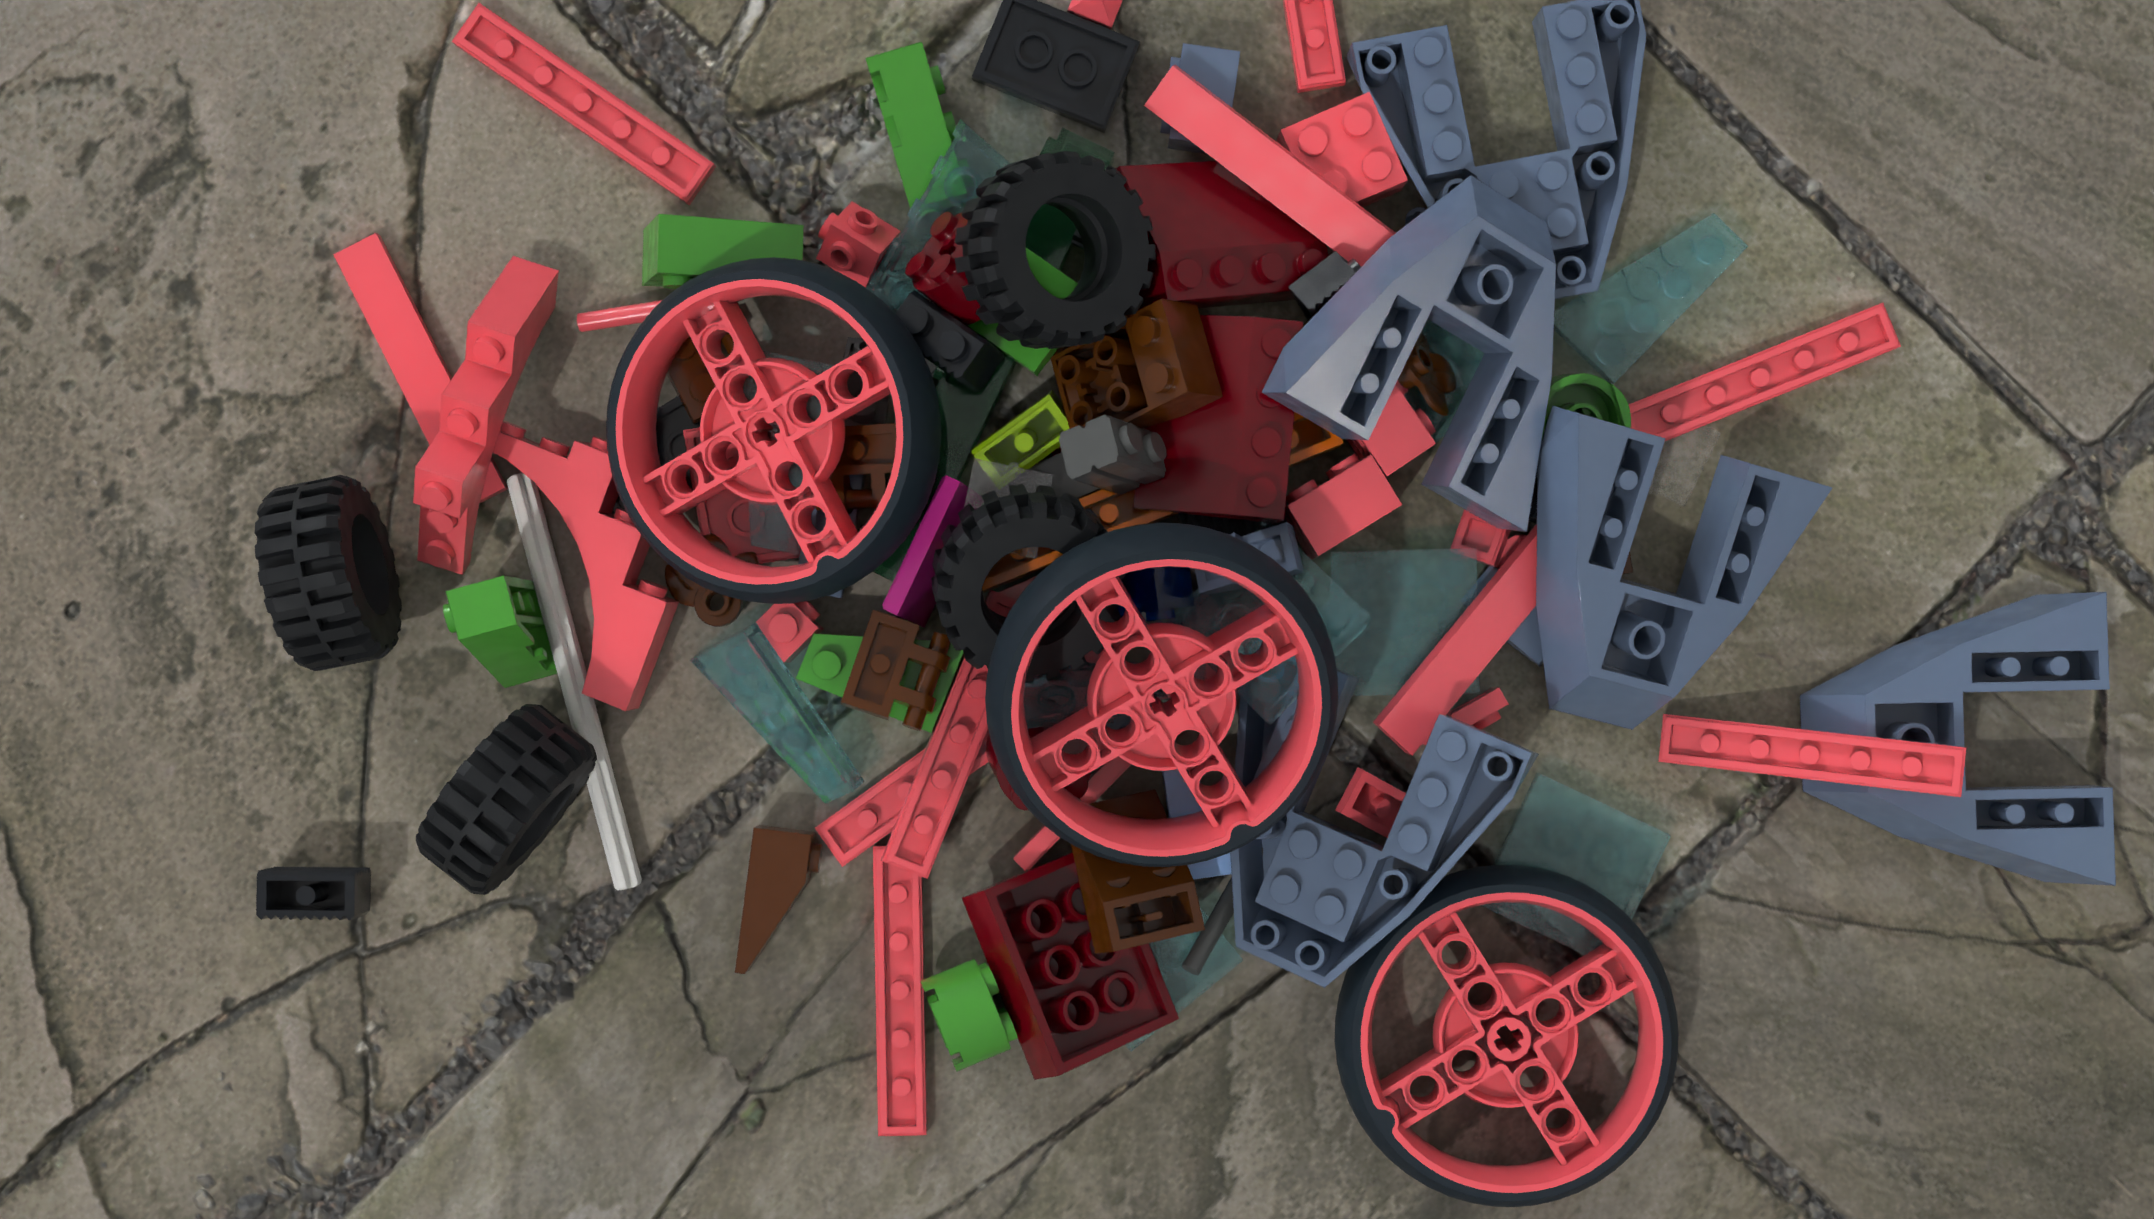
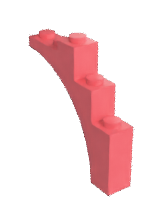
M513 256L468 320L465 360L441 394L439 432L415 467L413 503L420 505L418 561L461 575L464 574L470 564L476 519L491 457L510 400L526 361L543 327L555 309L559 270Z
M503 421L493 453L506 459L535 482L557 508L578 545L589 578L594 626L591 660L582 694L624 711L638 709L679 601L666 597L668 589L657 583L641 579L639 585H636L650 545L637 530L625 509L616 508L615 514H612L619 494L610 468L607 440L593 436L591 443L574 441L570 454L567 455L569 446L546 437H542L540 444L524 438L526 429Z

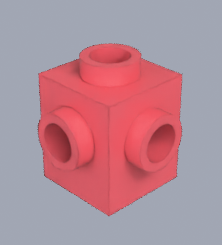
M851 201L839 215L832 212L825 220L818 234V237L824 241L816 259L866 288L886 266L901 231L877 217L872 211L862 208Z

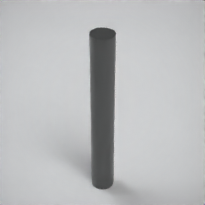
M1232 877L1204 925L1205 930L1200 932L1182 964V967L1193 975L1198 976L1234 913Z

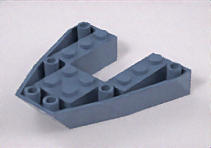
M1575 0L1543 6L1532 21L1557 151L1476 167L1474 165L1447 25L1352 43L1346 56L1363 94L1370 92L1393 147L1427 207L1429 208L1472 175L1548 224L1556 262L1555 299L1598 291L1628 183L1646 43V32L1640 1Z
M1470 175L1392 235L1283 347L1261 393L1341 439L1369 440L1427 319L1482 351L1484 355L1421 485L1498 529L1527 532L1552 379L1556 262L1548 224Z
M1552 406L1541 441L1538 459L1536 609L1549 709L1632 730L1671 701L1745 618L1833 487L1721 455L1677 592L1674 593L1622 579L1621 576L1666 438Z
M2107 592L2034 595L1896 644L1801 694V729L1965 747L1963 692L2109 690ZM1965 768L1961 797L1802 779L1803 792L1898 837L2043 882L2116 886L2113 787L2071 785L1966 788Z
M1261 639L1258 642L1255 652L1258 651L1262 645ZM1295 655L1241 686L1235 772L1244 787L1257 778L1269 765L1281 748L1290 730L1296 710L1299 686ZM1338 669L1336 723L1330 746L1316 777L1301 799L1278 823L1249 844L1230 852L1236 947L1324 988L1411 915L1510 803L1539 755L1536 752L1460 720L1439 714L1385 845H1379L1304 812L1360 679Z

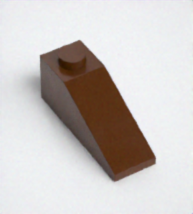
M758 825L753 828L735 973L745 974L751 969L810 881L811 872L819 873L823 844L815 843L816 832Z

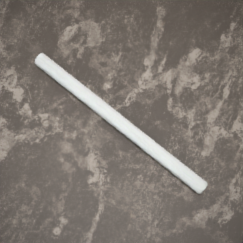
M517 473L507 479V486L572 729L594 746L597 755L596 765L589 774L586 783L614 888L616 890H626L641 884L640 870L594 698L582 694L587 671L538 487L525 474Z

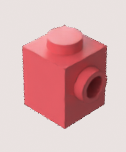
M808 601L791 604H773L750 627L784 663H791L810 644L813 634H820L824 630L816 621L821 614Z

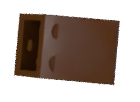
M1159 299L1137 311L1136 314L1127 316L1126 325L1116 333L1105 334L1103 340L1091 344L1071 346L1050 358L1069 429L1078 425L1085 427L1086 422L1104 414L1132 423L1141 429L1185 416L1223 397L1198 307L1195 304Z
M1155 789L1090 803V805L1103 811L1121 816L1143 819L1167 818ZM1071 844L1095 954L1115 952L1205 930L1195 883L1188 865L1148 867L1119 863L1098 857Z

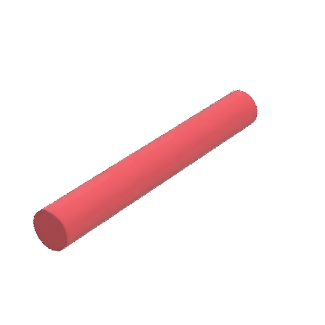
M662 300L578 313L577 325L581 332L642 323Z

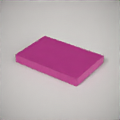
M947 475L942 477L882 604V609L925 628L936 604L931 578L935 576L932 562L935 550L942 549L944 546L941 535L948 524L955 527L958 526L961 522L958 512L965 506L970 504L975 510L981 507L984 502L981 495Z

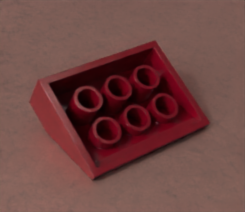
M1217 161L1130 165L1115 168L1126 177L1125 189L1127 191L1136 189L1143 200V204L1139 206L1140 212L1143 217L1150 216L1153 227L1152 231H1147L1149 244L1156 245V260L1149 261L1147 271L1153 272L1152 282L1149 289L1140 290L1139 295L1143 297V303L1138 311L1159 299L1195 304L1198 308L1295 300L1288 286L1328 257L1327 245Z
M1200 315L1223 397L1185 416L1144 428L1157 432L1162 438L1166 448V458L1164 459L1166 472L1164 478L1146 485L1140 483L1139 488L1135 489L1133 509L1280 523L1284 520L1294 411L1261 392L1283 347L1303 328V321L1253 316Z
M1073 852L962 897L1034 1080L1060 1076L1179 1019L1149 943L1115 952L1095 954Z

